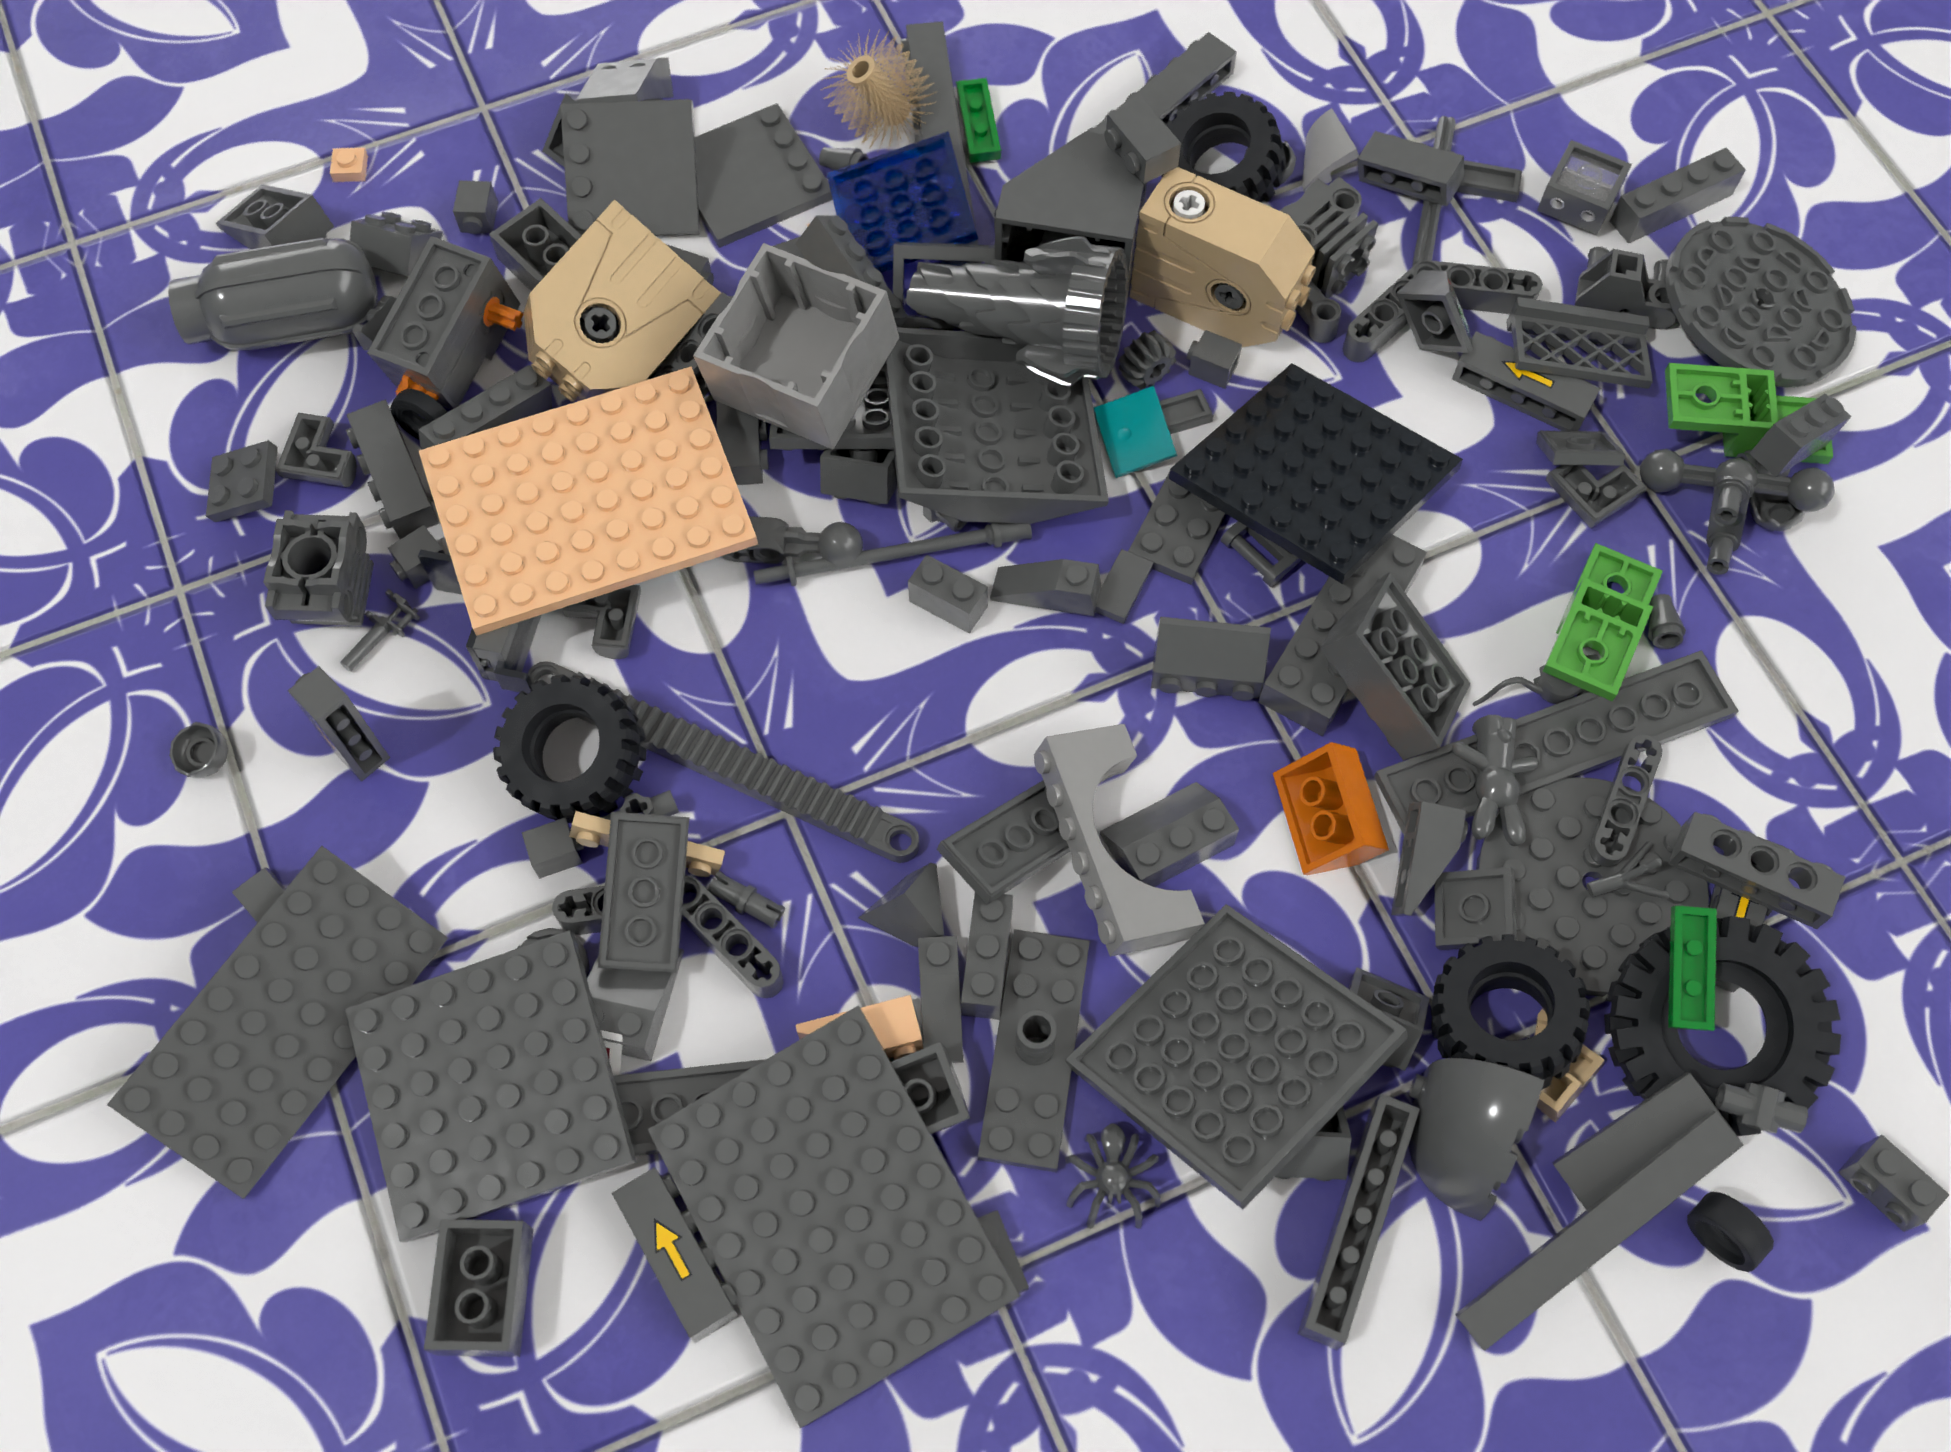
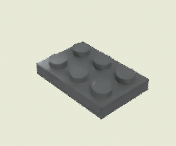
M1168 473L1128 552L1154 562V570L1191 585L1226 513L1168 479Z

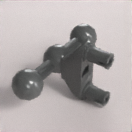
M1669 449L1655 450L1647 454L1640 466L1642 483L1658 493L1671 491L1677 488L1680 483L1714 488L1706 537L1707 545L1710 548L1707 570L1718 575L1725 574L1728 571L1732 552L1740 546L1749 498L1754 492L1788 497V501L1795 508L1806 513L1827 507L1835 494L1832 477L1816 467L1802 469L1794 473L1792 478L1775 477L1774 475L1759 474L1754 465L1742 458L1728 459L1719 464L1717 468L1684 464L1683 458Z

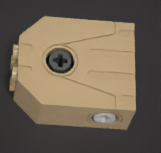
M1177 167L1163 175L1139 213L1130 298L1152 308L1155 306V309L1203 331L1207 330L1242 344V347L1275 342L1282 330L1288 331L1296 316L1294 310L1297 305L1303 307L1310 294L1311 288L1307 286L1310 284L1316 271V267L1311 265L1315 250L1290 215L1203 177H1196V174Z
M614 199L530 292L524 309L528 359L532 362L531 367L537 374L544 379L550 377L559 385L558 390L572 402L575 400L581 401L648 380L721 292L709 284L704 277L688 263L684 262L672 249L651 233L647 227L627 212Z

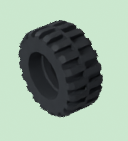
M1224 92L1220 96H1217L1216 93L1206 94L1207 98L1198 101V98L1190 101L1188 108L1185 110L1181 108L1173 115L1175 120L1173 122L1169 121L1166 126L1181 142L1179 168L1196 174V177H1203L1260 203L1264 200L1266 202L1270 201L1275 195L1274 187L1278 188L1282 182V172L1285 169L1286 159L1277 122L1273 114L1268 112L1267 107L1260 101L1254 102L1253 97L1246 94L1236 97L1235 92ZM1238 143L1249 148L1243 160L1225 172L1207 174L1194 169L1198 159L1207 150L1216 145Z
M563 674L551 677L550 684L541 679L531 685L533 691L527 694L522 690L514 697L518 702L511 710L506 707L501 716L506 719L504 726H498L494 738L500 741V747L493 748L494 760L502 764L496 771L500 780L508 784L506 790L509 794L521 801V804L547 818L555 821L566 818L568 823L573 822L576 811L600 817L599 812L602 810L611 813L617 809L618 805L615 801L619 797L625 799V797L632 794L633 790L628 788L632 780L640 781L643 771L638 768L639 761H646L647 749L640 745V742L646 738L643 728L637 724L639 718L634 710L626 704V701L605 685L596 680L590 681L585 676L573 675L571 679ZM579 717H586L596 724L599 733V748L592 765L575 779L565 782H556L550 779L543 765V750L549 735L556 727L567 720Z
M1502 934V939L1498 941H1493L1492 936L1479 938L1478 946L1475 948L1470 943L1464 945L1458 950V959L1453 956L1449 957L1445 962L1443 974L1437 976L1434 985L1431 1028L1433 1037L1438 1039L1437 1049L1442 1058L1473 1059L1506 1066L1545 1080L1542 1089L1551 1086L1553 1077L1561 1079L1569 1072L1571 1063H1576L1585 1040L1589 1025L1590 1001L1585 998L1587 988L1583 979L1579 977L1574 979L1576 968L1569 960L1565 959L1561 962L1558 959V950L1550 945L1546 949L1538 947V940L1526 936L1525 942L1514 940V934ZM1500 988L1519 990L1533 997L1542 1006L1548 1017L1547 1026L1539 1034L1528 1039L1517 1041L1500 1039L1487 1033L1476 1023L1471 1015V1004L1477 997L1490 990Z

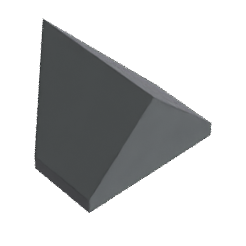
M929 863L908 874L858 918L914 947H918V938L943 937L944 929L937 865Z

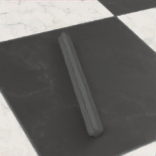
M1444 115L1439 118L1433 147L1451 151L1456 124L1453 117H1446ZM1426 200L1423 202L1412 267L1419 261L1432 260L1441 210L1440 204Z

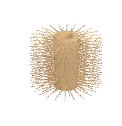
M885 37L875 57V44L873 43V50L871 56L867 55L866 42L864 55L861 56L860 49V56L856 57L854 53V56H852L854 60L852 61L844 54L851 62V64H845L848 69L834 68L830 70L847 71V73L829 77L848 79L836 85H829L830 87L845 86L840 89H844L843 91L831 92L830 94L832 96L842 94L840 97L843 100H838V103L835 100L833 106L839 104L841 107V103L849 102L843 107L845 109L838 112V107L835 110V115L844 112L841 121L851 120L848 130L858 127L857 132H859V129H862L868 123V127L864 129V132H866L865 136H867L868 134L870 135L869 132L876 125L873 138L875 142L876 136L884 123L881 144L889 126H891L889 146H891L893 126L896 125L898 137V125L901 123V125L906 126L903 122L904 120L917 131L907 120V117L911 119L910 117L912 116L909 113L923 114L928 112L911 111L910 109L927 106L932 103L912 104L914 102H909L913 100L919 101L932 94L915 95L911 97V94L917 90H926L934 84L923 87L918 86L917 88L913 87L915 82L918 81L917 85H919L920 81L925 78L927 79L929 75L918 78L923 67L913 69L916 59L907 61L910 51L903 52V55L905 53L907 56L906 60L896 64L899 59L898 57H902L900 52L903 48L902 46L894 53L891 52L895 49L893 45L897 37L892 40V45L888 46L891 49H888L889 52H886L885 55L882 54L886 41ZM908 63L910 66L905 70L904 67ZM917 71V78L909 80V77L912 75L911 73ZM855 110L852 118L846 116L848 111ZM855 118L860 122L858 126L852 123L853 121L855 122ZM861 132L860 134H859V133H856V134H855V137H858V136H860V135L863 134V133H862V132Z

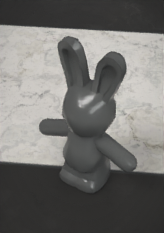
M1487 715L1476 720L1472 726V731L1477 737L1476 750L1463 742H1456L1452 746V751L1459 758L1481 770L1476 781V794L1479 803L1472 822L1473 836L1480 840L1492 833L1497 809H1499L1504 836L1510 845L1516 847L1525 841L1527 831L1516 804L1520 794V784L1514 774L1533 771L1538 767L1539 763L1534 756L1513 759L1517 721L1515 719L1499 715Z

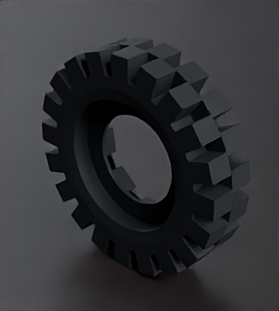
M1735 916L1717 918L1715 982L1731 983L1750 993L1760 1005L1766 1022V1036L1760 1052L1746 1065L1732 1070L1713 1069L1701 1064L1684 1048L1679 1038L1678 1030L1676 1028H1668L1671 926L1651 935L1639 944L1640 948L1635 953L1628 954L1618 968V971L1621 972L1618 981L1611 982L1606 1001L1611 1002V1011L1608 1014H1604L1605 1034H1611L1613 1046L1609 1047L1608 1050L1614 1067L1621 1066L1626 1075L1622 1081L1633 1096H1641L1645 1100L1688 1071L1714 1106L1717 1091L1722 1083L1745 1089L1746 1083H1754L1778 1089L1786 1093L1784 1101L1809 1109L1818 1099L1814 1094L1815 1090L1818 1087L1828 1085L1835 1070L1834 1067L1828 1065L1830 1055H1839L1841 1034L1832 1033V1021L1840 1020L1837 1001H1827L1823 990L1831 985L1821 968L1811 969L1806 963L1811 956L1797 942L1787 944L1781 940L1782 932L1766 924L1752 925L1750 924V919ZM1717 1109L1737 1136L1761 1134L1762 1130L1737 1123L1739 1115Z

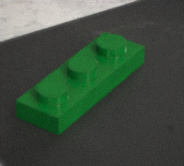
M987 78L956 81V93L970 163L1001 159V147Z
M1676 905L1671 907L1668 1028L1715 1031L1717 909Z

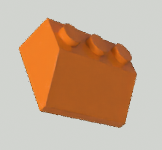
M1330 742L1273 773L1303 875H1312L1360 865L1389 851L1356 748Z

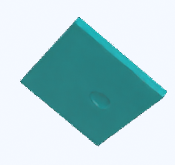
M1154 386L1093 408L1115 478L1177 457Z

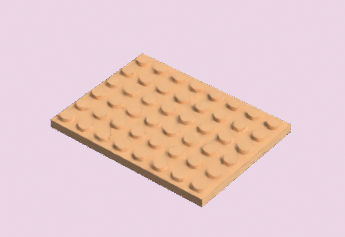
M692 366L419 450L464 602L476 636L758 545L755 531Z

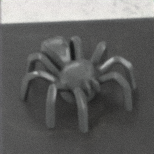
M1111 1123L1101 1132V1142L1107 1158L1106 1162L1102 1157L1095 1137L1092 1134H1087L1084 1138V1141L1088 1142L1099 1167L1098 1169L1085 1163L1076 1155H1069L1065 1158L1066 1164L1072 1163L1095 1177V1180L1080 1182L1070 1193L1066 1206L1072 1208L1075 1199L1083 1190L1098 1187L1099 1190L1092 1202L1086 1223L1088 1229L1094 1227L1104 1197H1108L1109 1204L1116 1197L1118 1204H1120L1121 1195H1124L1132 1206L1135 1216V1227L1141 1228V1207L1129 1188L1146 1189L1154 1197L1155 1206H1161L1160 1194L1152 1183L1132 1179L1133 1176L1158 1163L1159 1157L1156 1154H1152L1146 1161L1129 1169L1130 1162L1138 1146L1139 1135L1138 1133L1132 1135L1127 1152L1121 1162L1119 1159L1125 1146V1134L1119 1126Z

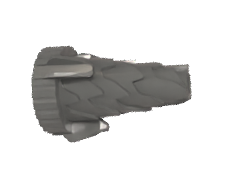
M1075 236L1027 249L1024 255V262L992 259L991 264H964L962 266L918 262L917 272L913 274L909 289H907L906 304L912 310H915L917 314L924 317L942 319L946 325L960 327L962 330L972 334L1001 337L1002 343L1025 346L1017 351L1016 363L1026 366L1034 373L1063 386H1072L1081 378L1095 380L1107 378L1112 371V367H1114L1122 339L1128 294L1126 254L1123 248L1090 244L1085 237Z

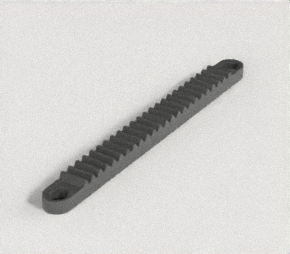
M548 661L539 662L528 671L532 683L537 682L545 674L553 676L563 674L569 679L573 675L584 676L581 672L575 673ZM603 683V685L626 701V704L638 716L637 724L643 728L646 738L640 742V745L645 749L893 862H908L917 855L920 847L919 835L915 827L908 822L885 813L878 806H870L865 800L859 801L851 794L845 795L838 788L832 789L825 782L819 783L814 777H806L798 770L792 771L785 764L781 766L772 758L768 760L760 753H752L747 747L741 748L734 741L728 742L721 735L715 736L707 729L701 730L694 723L690 725L681 717L677 719L670 712L664 713L658 707H651L643 700L639 702L632 695L626 696L619 689L613 690ZM579 717V719L596 726L592 720L586 717ZM897 834H904L910 837L912 842L907 849L899 851L892 848L890 845L891 839Z

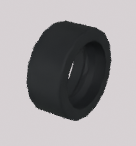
M1715 1191L1707 1193L1687 1215V1223L1698 1241L1719 1260L1737 1270L1744 1272L1755 1270L1773 1249L1774 1240L1760 1218L1748 1207L1724 1193Z

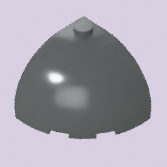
M1447 1058L1434 1061L1422 1075H1415L1409 1090V1096L1414 1098L1412 1106L1420 1108L1408 1144L1409 1152L1420 1178L1439 1200L1455 1211L1479 1221L1488 1214L1497 1199V1196L1490 1193L1492 1190L1497 1191L1501 1183H1506L1513 1169L1518 1154L1511 1152L1514 1143L1519 1144L1524 1132H1528L1545 1080L1506 1066L1464 1058Z

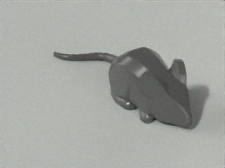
M1591 654L1586 656L1591 660L1600 659L1598 654ZM1543 665L1539 668L1540 676L1533 679L1534 683L1523 677L1509 678L1499 683L1486 695L1473 702L1472 705L1477 706L1502 688L1516 683L1522 684L1539 694L1545 701L1553 704L1561 703L1589 691L1542 672L1545 666Z

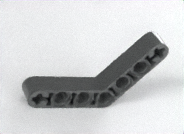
M1433 260L1419 261L1350 323L1342 350L1347 359L1358 363L1364 362L1408 323L1396 293L1421 270L1447 271L1462 309L1510 314L1517 297L1537 300L1542 289V280L1538 275L1530 271Z
M685 875L684 894L693 892L697 896L692 902L683 903L681 922L683 921L753 994L765 999L777 995L782 989L784 981L776 958L696 878ZM605 886L568 890L559 894L553 902L552 911L561 928L566 931L570 930L575 935L601 932ZM578 908L577 910L574 911V916H573V917H569V916L572 915V909ZM711 918H720L722 920V923L716 929L709 930L704 928L705 923ZM736 944H746L748 946L746 952L740 956L729 954L730 949ZM755 963H757L758 968L765 975L771 974L769 980L763 977L758 979L756 970L753 967Z

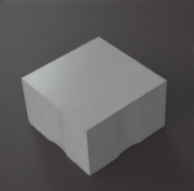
M763 243L739 281L731 302L717 316L693 357L713 400L833 450L900 337L886 290L845 274L823 270L804 258Z

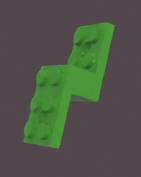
M1669 363L1665 369L1669 429L1721 432L1723 434L1724 456L1736 457L1747 450H1753L1776 422L1817 399L1776 395L1774 370ZM1696 394H1705L1712 402H1702L1697 398ZM1832 440L1825 447L1801 462L1829 464L1834 457Z
M1595 543L1557 628L1556 633L1558 636L1542 672L1613 702L1653 609V606H1650L1649 603L1663 570ZM1616 582L1620 584L1624 593L1608 588L1607 583ZM1590 647L1597 650L1601 659L1591 660L1587 658L1583 648Z

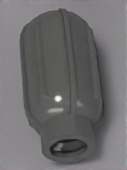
M317 238L216 255L200 275L173 279L169 282L168 287L171 314L179 335L184 342L191 345L215 341L221 347L231 350H257L351 334L356 324L365 325L368 322L366 314L370 309H375L378 303L374 274L363 249L355 242L343 238Z

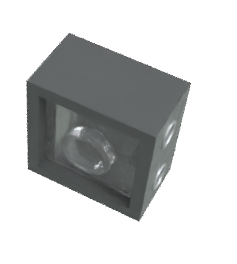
M1571 140L1546 186L1537 211L1598 235L1632 164Z

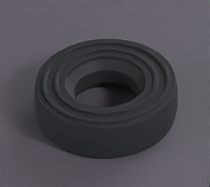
M415 389L401 391L395 397L390 407L395 421L408 434L420 440L418 429L447 413L444 407L435 399Z

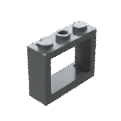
M895 242L893 294L900 300L901 306L904 309L905 259L985 261L984 264H991L992 259H995V245ZM908 315L909 318L901 326V328H933L934 330L951 331L953 329H961L957 326L946 325L942 319L929 318L922 315Z

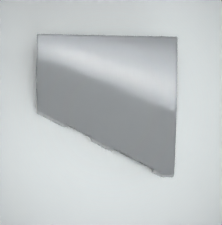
M1332 108L1315 121L1306 136L1302 180L1304 193L1306 188L1316 179H1320L1327 184L1332 181L1331 171L1359 158L1356 146Z

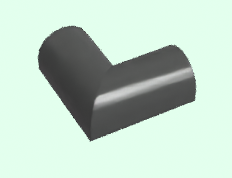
M298 413L277 465L276 472L283 478L350 487L355 480L357 464L352 451L326 447L334 427L330 417Z
M1560 465L1550 471L1545 479L1590 528H1593L1640 497L1647 489L1625 465L1619 466L1599 480L1583 465Z
M631 585L564 607L563 612L566 617L597 619L591 645L593 650L606 658L623 659L629 655L641 588L640 585Z

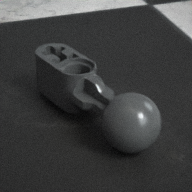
M749 516L758 545L721 557L733 562L777 564L783 562L786 556L800 557L804 553H817L832 564L844 566L852 563L860 555L863 549V540L860 532L853 525L846 522H834L825 527L821 533L806 532L802 527H789L785 521L778 518Z

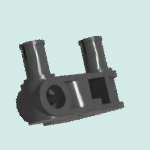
M1594 247L1588 253L1587 269L1579 276L1575 306L1647 316L1650 322L1649 328H1668L1674 324L1676 319L1666 291L1665 275L1668 260L1657 261L1653 268V279H1648L1643 254L1617 249L1609 251L1604 247Z

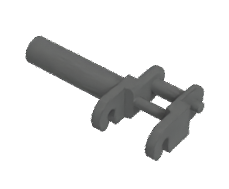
M390 589L385 594L398 607L388 618L384 616L378 617L377 615L373 616L370 611L365 613V616L375 625L340 662L350 672L387 633L392 630L391 633L394 636L398 634L404 637L403 629L412 619L417 621L420 619L417 614L418 610L416 608L411 609L406 599L397 593L393 594ZM401 611L404 612L406 615L397 625L391 622Z

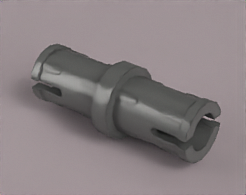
M721 871L715 874L717 880L713 878L707 889L711 894L735 906V911L741 915L747 913L769 925L772 929L777 926L776 920H781L785 912L784 906L757 893V888L752 885L746 887L724 875Z

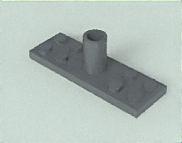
M1014 929L978 1160L1057 1173L1072 1070L1065 1059L1075 1049L1090 944L1089 940ZM1039 1037L1044 1041L1041 1043H1033L1029 1041L1028 1038Z

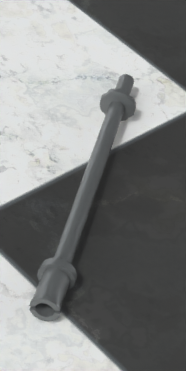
M989 522L984 529L865 550L852 563L844 566L832 564L824 558L793 563V558L786 556L787 565L755 570L753 572L756 585L790 579L791 586L793 587L797 585L796 577L981 543H988L993 545L994 548L1002 546V543L1032 539L1031 524Z

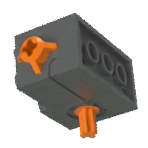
M431 236L367 354L397 387L396 395L405 389L419 390L431 396L443 407L453 410L463 400L484 358L489 360L493 358L507 329L515 331L517 328H521L523 313L518 311L521 303L490 257Z

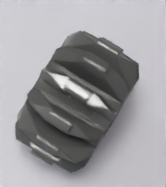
M1155 330L1149 333L1143 332L1138 339H1132V343L1124 348L1125 353L1118 360L1120 363L1118 369L1128 382L1140 390L1151 387L1158 380L1162 381L1165 374L1170 373V367L1176 362V350L1167 338Z

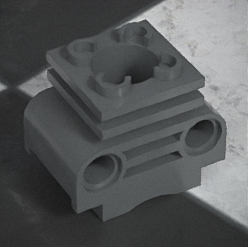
M1340 177L1336 178L1329 185H1326L1320 179H1316L1306 188L1305 193L1299 200L1280 210L1290 215L1314 248L1315 254L1311 265L1316 267L1312 282L1319 290L1321 289V293L1325 298H1330L1333 294L1339 295L1351 278L1355 275H1362L1370 264L1368 258L1370 251L1376 243L1374 237L1378 227V223L1375 220H1372L1366 226L1368 215L1364 212L1358 216L1362 203L1361 194Z
M285 510L283 519L276 520L272 553L263 581L268 589L265 607L275 620H290L292 624L363 625L374 563L370 560L369 554L366 553V530L357 513L349 512V516L294 514L292 510Z

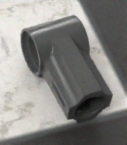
M1311 280L1307 286L1311 288L1310 294L1304 306L1297 305L1295 310L1308 325L1307 333L1313 341L1318 343L1331 342L1337 335L1341 307L1335 300L1325 298Z

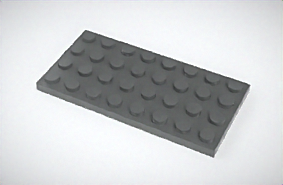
M321 846L109 1101L107 1106L244 1199L356 1057L345 1009L411 986L448 937L332 852Z

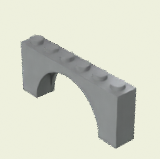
M1125 724L1046 736L1034 753L1035 768L1044 780L1047 788V800L1055 809L1059 820L1060 834L1067 841L1072 854L1073 869L1081 878L1085 889L1086 903L1093 910L1098 923L1099 938L1106 945L1110 957L1189 940L1205 924L1191 889L1183 891L1165 890L1137 880L1124 871L1111 858L1097 834L1093 818V799L1098 784L1107 778L1124 773L1137 757Z

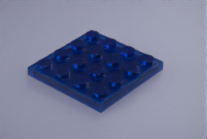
M949 131L827 173L836 215H839L846 222L848 230L857 243L864 248L866 256L880 273L893 269L895 242L967 244L979 240ZM905 259V265L921 259Z

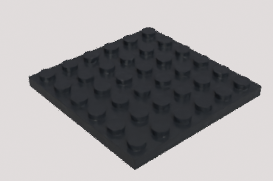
M1291 363L1171 467L1168 479L1343 584L1460 469L1463 459Z

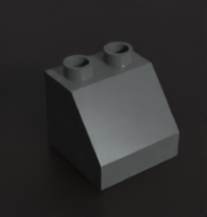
M1083 132L1003 185L995 217V259L1024 262V255L1027 249L1075 236L1085 237L1090 244L1120 247L1124 249L1128 265V302L1134 269L1139 213L1145 204L1147 183L1143 184L1135 173L1132 174L1128 171L1121 156L1116 150H1111L1107 145L1104 134Z

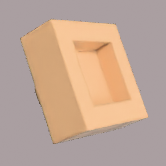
M333 148L330 175L333 182L365 181L368 154L365 148Z

